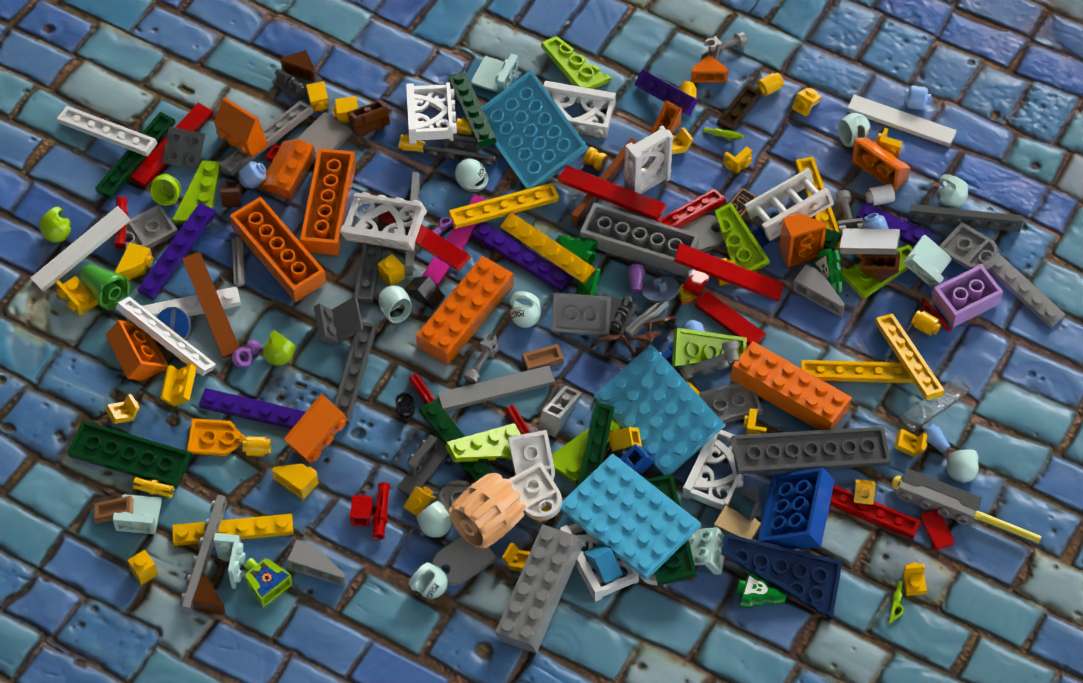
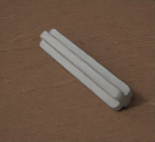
M236 237L231 240L233 281L235 286L241 287L245 284L243 240Z
M669 302L654 303L625 328V335L629 338L635 336L645 327V323L653 320L668 307Z

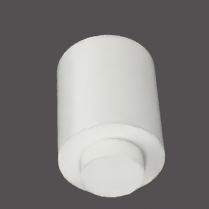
M892 184L868 188V192L865 194L867 203H870L872 206L895 201Z

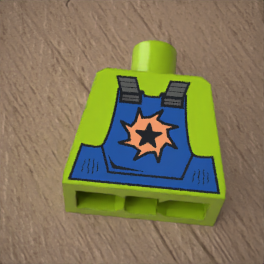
M250 558L244 564V567L248 570L245 574L246 583L262 608L293 585L291 575L268 558H265L259 564L253 558Z

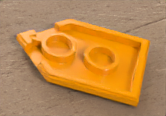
M192 419L187 451L199 455L227 456L241 446L243 440L247 438L239 432L231 421Z

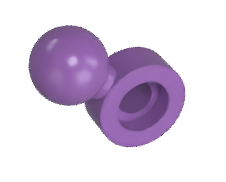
M250 340L245 348L242 347L235 350L232 354L233 363L239 368L250 365L252 355L258 354L261 350L260 343L256 340Z

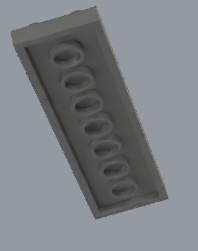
M884 426L732 435L731 437L737 475L802 471L821 467L824 469L884 466L891 463Z

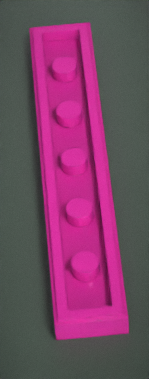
M474 195L468 205L487 199ZM479 223L458 229L453 227L446 240L463 250L471 237V233ZM434 257L422 277L429 276L439 287L451 266Z

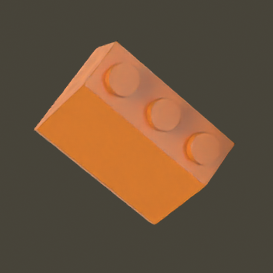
M224 97L214 121L217 129L216 134L221 140L224 139L232 147L238 148L241 153H246L253 157L268 146L259 119Z
M857 138L855 140L852 162L884 185L892 184L894 192L909 179L911 168L905 162L900 161L891 152L884 150L876 142L868 138Z
M299 139L283 141L266 172L265 181L259 185V188L292 201L317 156L314 145Z
M801 213L783 218L779 252L787 268L818 259L817 253L823 251L826 223Z
M118 320L106 334L109 345L112 347L128 379L144 380L167 370L168 364L155 339L139 328L134 322Z
M320 394L286 435L284 440L295 454L311 465L313 461L320 457L321 451L325 446L331 444L334 435L345 427L348 419L323 394Z

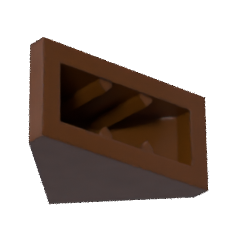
M307 50L281 58V68L286 73L315 82V68Z
M223 182L220 188L223 207H242V184L240 182Z
M862 254L860 270L872 278L883 282L899 272L901 256L900 254Z
M204 573L201 575L193 598L194 608L218 615L226 614L223 602Z

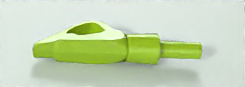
M718 128L703 129V132L723 137L729 141L744 138L743 134Z
M898 581L897 589L893 593V603L888 624H891L904 613V608L900 604L903 595L901 593L903 581ZM896 609L900 610L898 615H895Z

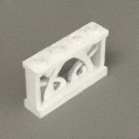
M550 81L544 82V88L578 134L607 138L613 110L616 105V93ZM579 103L587 113L572 118L563 108ZM603 108L608 109L606 115L600 112ZM596 116H599L603 119V124L598 123V118Z
M450 82L446 83V85L414 86V83L406 84L409 144L417 143V140L450 139V141H453V134H457L456 123H454L456 122L454 89H450ZM429 105L440 111L431 120L428 116L420 114Z
M663 125L659 127L657 132L635 144L631 142L625 145L624 188L642 194L662 181L666 180L667 182L670 180L674 138L672 133L666 130ZM649 156H655V160L647 170L642 168Z
M366 192L354 193V199L345 224L342 225L340 230L345 240L414 251L415 241L424 215L427 212L422 202L418 200L407 201L399 197L395 199L388 198L384 195L375 196ZM362 205L370 206L369 209L363 208L366 215L362 216L359 214ZM389 211L394 216L396 223H392L382 231H378V226L372 219ZM406 212L415 213L414 219L409 222H404L411 218V215H405ZM356 218H359V219H360L359 222L355 225V227H353L354 224H355ZM368 223L373 225V228L371 230L367 229L368 227H370ZM405 227H410L408 235H406ZM391 229L395 231L394 233H389Z
M720 430L703 446L683 487V498L689 500L691 498L719 510H723L725 506L731 508L729 504L735 488L743 487L744 481L742 480L744 476L748 477L749 475H737L734 456L731 452L732 445L727 447L721 442L724 441L731 444V437L734 434ZM713 453H717L718 456L722 453L718 458L712 456ZM726 458L731 466L732 474L725 478L714 480V473L707 466V463H720ZM709 474L710 481H708V477L703 478L702 475ZM695 489L708 490V494ZM717 489L719 496L721 491H725L727 496L724 499H718L714 497L712 490Z
M576 523L560 528L561 531L573 535L584 530ZM587 532L586 535H577L580 537L584 547L588 543V550L593 548V544H600ZM581 550L575 563L595 602L601 600L603 596L639 582V574L622 560L618 561V557L615 554L614 556L619 567H624L628 574L626 577L617 578L612 583L602 587L600 585L603 584V581L597 573L592 571L593 567L584 556L586 551Z

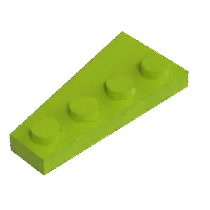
M731 202L715 210V216L729 258L733 260L734 264L754 272L770 264V260Z
M910 245L898 248L897 254L901 256L899 272L883 282L861 272V263L855 264L854 267L847 270L846 268L842 269V278L864 300L909 269L903 262L913 248Z

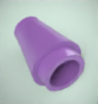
M633 264L627 270L631 293L638 294L642 292L646 272L643 265Z

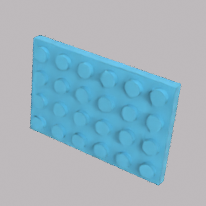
M529 70L482 106L496 137V147L526 189L543 185L589 150V147L532 70Z
M652 344L593 395L600 403L614 406L613 418L622 428H639L642 447L655 460L654 464L664 475L674 473L726 426Z
M614 454L610 455L562 501L560 510L598 542L612 549L618 558L646 580L701 527V522Z

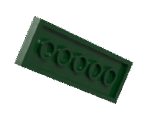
M82 421L67 451L68 457L149 481L157 480L158 483L174 486L176 489L192 458L191 452L87 421Z
M673 474L646 479L680 506ZM689 539L655 572L658 586L697 577Z

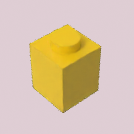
M324 81L307 84V95L313 112L329 109V100Z
M357 97L335 99V106L332 107L333 118L337 117V120L342 124L349 123L347 112L358 108Z
M391 254L378 263L379 277L388 286L396 285L405 279L404 265Z
M626 427L609 432V444L613 452H626L634 444L642 447L639 428Z
M145 550L128 559L130 571L140 585L158 576L156 565Z

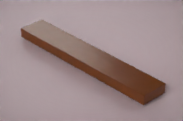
M631 138L626 145L631 142L635 144L637 141ZM625 146L601 175V179L612 183L623 170L625 165ZM589 194L584 197L572 213L573 226L578 228L590 212L593 203H597L599 198Z
M198 252L182 258V261L221 356L225 359L232 356L233 352L240 347L201 253Z

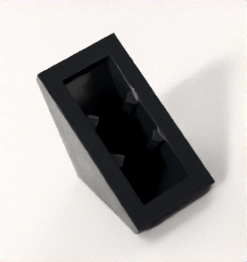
M429 276L413 278L404 289L408 296L432 310H435L445 298V295Z
M757 487L735 488L729 506L753 521L759 506Z

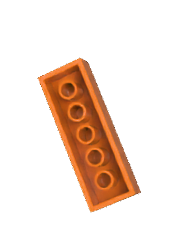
M318 148L300 237V243L309 253L339 256L343 237L340 230L346 221L356 168L355 152Z
M261 196L230 215L232 229L295 303L326 284L325 270Z
M482 256L416 334L417 348L449 365L514 286L513 273Z
M754 341L742 353L739 361L732 365L731 381L741 384L745 389L755 392L759 397L817 430L835 429L849 411L851 396Z

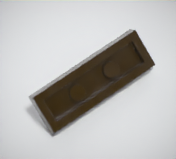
M746 85L717 120V125L725 130L734 131L759 101L762 93Z

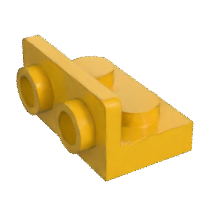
M77 276L63 284L59 280L56 282L57 295L60 299H65L69 309L72 312L76 311L79 316L98 305L91 292Z
M192 364L181 369H177L172 365L167 366L160 398L174 407L189 401L197 367Z

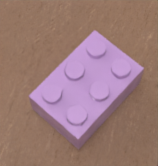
M981 264L934 287L932 301L953 328L999 305L1003 291Z

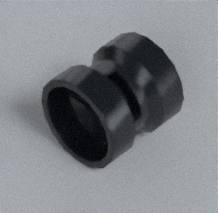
M408 392L398 394L395 399L397 415L405 419L412 417L415 414L414 396Z

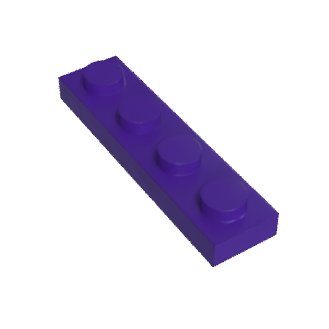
M644 69L641 70L634 84L661 101H668L678 106L684 114L691 116L698 101L695 97Z
M864 202L856 215V218H863V221L866 216L873 213L884 216L889 229H900L899 240L914 247L923 235L930 238L932 234Z

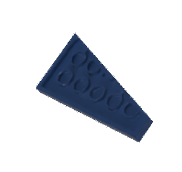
M724 534L720 555L756 574L759 578L832 620L843 561L731 534Z

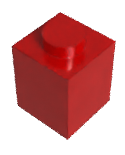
M363 494L353 495L350 510L351 526L371 527L373 498Z

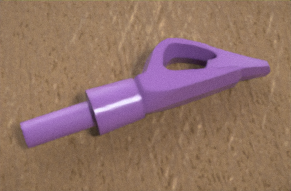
M442 218L439 221V227L432 231L440 235L453 226L450 218Z

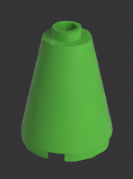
M88 264L82 268L80 277L102 308L106 310L116 309L118 302L122 301L125 295L128 297L130 283L124 276L94 264Z

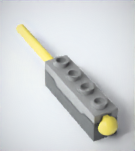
M908 468L903 479L902 476H896L892 480V487L898 490L897 497L901 498L904 502H911L925 510H938L937 513L942 515V517L951 518L963 525L972 526L974 519L981 520L1039 544L1042 536L978 511L982 500L979 496Z

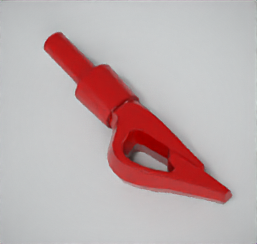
M922 298V310L925 311L926 309L930 315L940 319L939 324L948 332H951L952 328L945 322V319Z

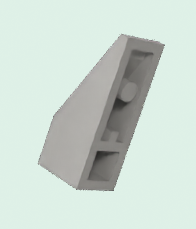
M805 265L794 279L793 291L842 317L845 306L844 302L818 269Z
M564 386L542 410L537 430H547L548 436L556 437L563 429L582 392Z
M296 540L288 558L289 569L343 587L346 586L345 574L320 549L309 541Z

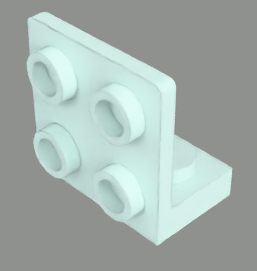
M511 53L508 60L506 59L504 62L485 56L471 84L498 94L509 87L518 70V55Z
M923 235L903 264L927 285L932 287L942 282L944 277L941 273L952 260V257L929 237Z
M122 495V497L132 496L134 499L133 514L128 512L114 513L113 522L116 531L156 534L162 499L160 497Z
M718 527L698 529L689 538L695 566L706 565L714 575L722 573L725 559L724 556L720 555L724 534Z
M215 533L214 543L217 556L224 561H230L228 574L232 589H236L237 582H241L242 578L241 564L244 565L245 563L244 544L241 543L239 535Z

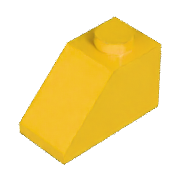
M129 243L115 273L124 276L128 281L146 274L154 261L151 249Z
M302 463L272 468L273 479L303 500L319 484L317 472L312 467H306Z

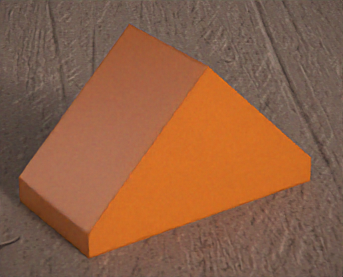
M710 54L692 68L691 82L727 83L728 68Z
M665 101L651 134L657 132L659 127L663 125L673 135L681 125L682 109Z

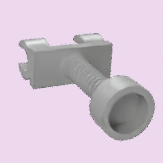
M739 32L734 34L733 39L722 43L716 36L706 39L704 46L711 45L708 47V50L703 51L701 58L710 54L717 60L720 50L734 45L737 47L747 45L748 41L745 33Z
M842 190L836 193L837 203L842 204L845 220L837 221L841 236L843 229H863V218L852 219L849 202L852 200L850 191Z
M490 332L484 335V341L480 343L482 352L472 369H467L463 375V378L472 384L478 382L480 378L478 372L487 357L494 358L495 353L499 350L496 335L493 340L487 341L490 337Z

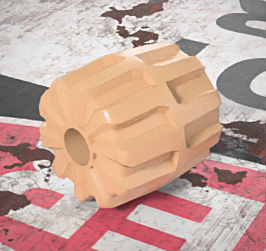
M489 473L469 486L452 503L449 508V515L455 529L467 542L476 548L484 549L505 536L525 515L524 510L526 506L519 499L521 494L512 488V483L508 479H503L498 473Z

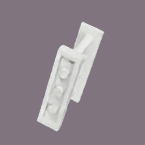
M807 168L746 203L745 207L750 219L756 216L761 218L764 222L762 226L766 237L771 241L781 235L783 218L800 213L813 217L834 205L831 193L827 188L818 191L814 187L811 171ZM806 188L812 196L802 200L797 193ZM790 197L796 205L786 209L781 202ZM774 206L780 214L771 219L764 211Z

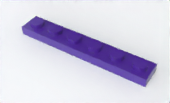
M201 202L197 205L137 288L138 293L153 301L156 299L181 264L182 258L186 257L216 215L214 209Z
M481 222L471 233L472 238L560 292H563L573 281L571 275L486 222Z
M208 388L204 389L199 402V408L288 429H292L306 412Z

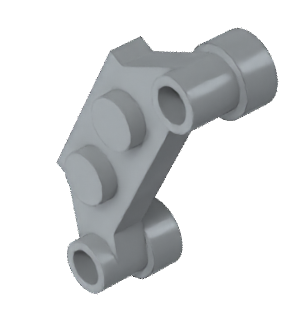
M733 340L723 343V354L695 365L677 366L682 378L687 381L693 379V375L701 373L703 375H710L714 373L715 369H725L730 367L729 364L739 361L737 341Z

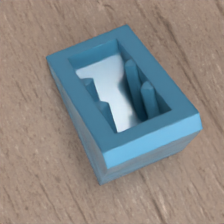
M600 543L584 552V556L605 585L622 576V571L614 553L609 547Z

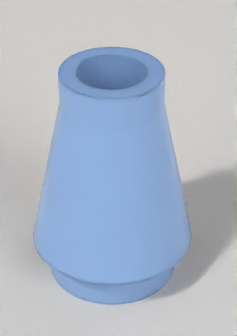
M932 424L923 432L927 434L926 441L941 453L950 448L939 426L936 427Z

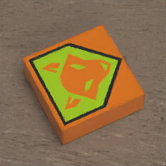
M684 284L679 285V293L677 295L682 305L697 301L700 296L697 297L682 288Z

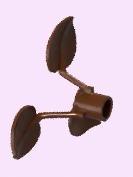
M668 316L645 323L644 326L648 325L647 333L629 338V341L640 340L641 346L635 348L636 352H634L624 334L602 337L593 342L590 347L592 349L599 342L622 340L631 352L632 357L636 358L651 344L656 336L661 334V331L651 332V328L662 322H672L675 324L676 318L675 316Z

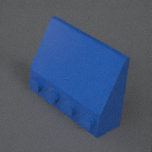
M823 467L772 475L758 541L803 550L821 547L835 481Z

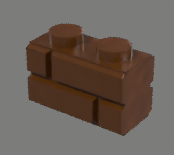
M382 100L347 112L350 129L357 137L366 136L368 132L382 130L385 126L390 125L388 107Z

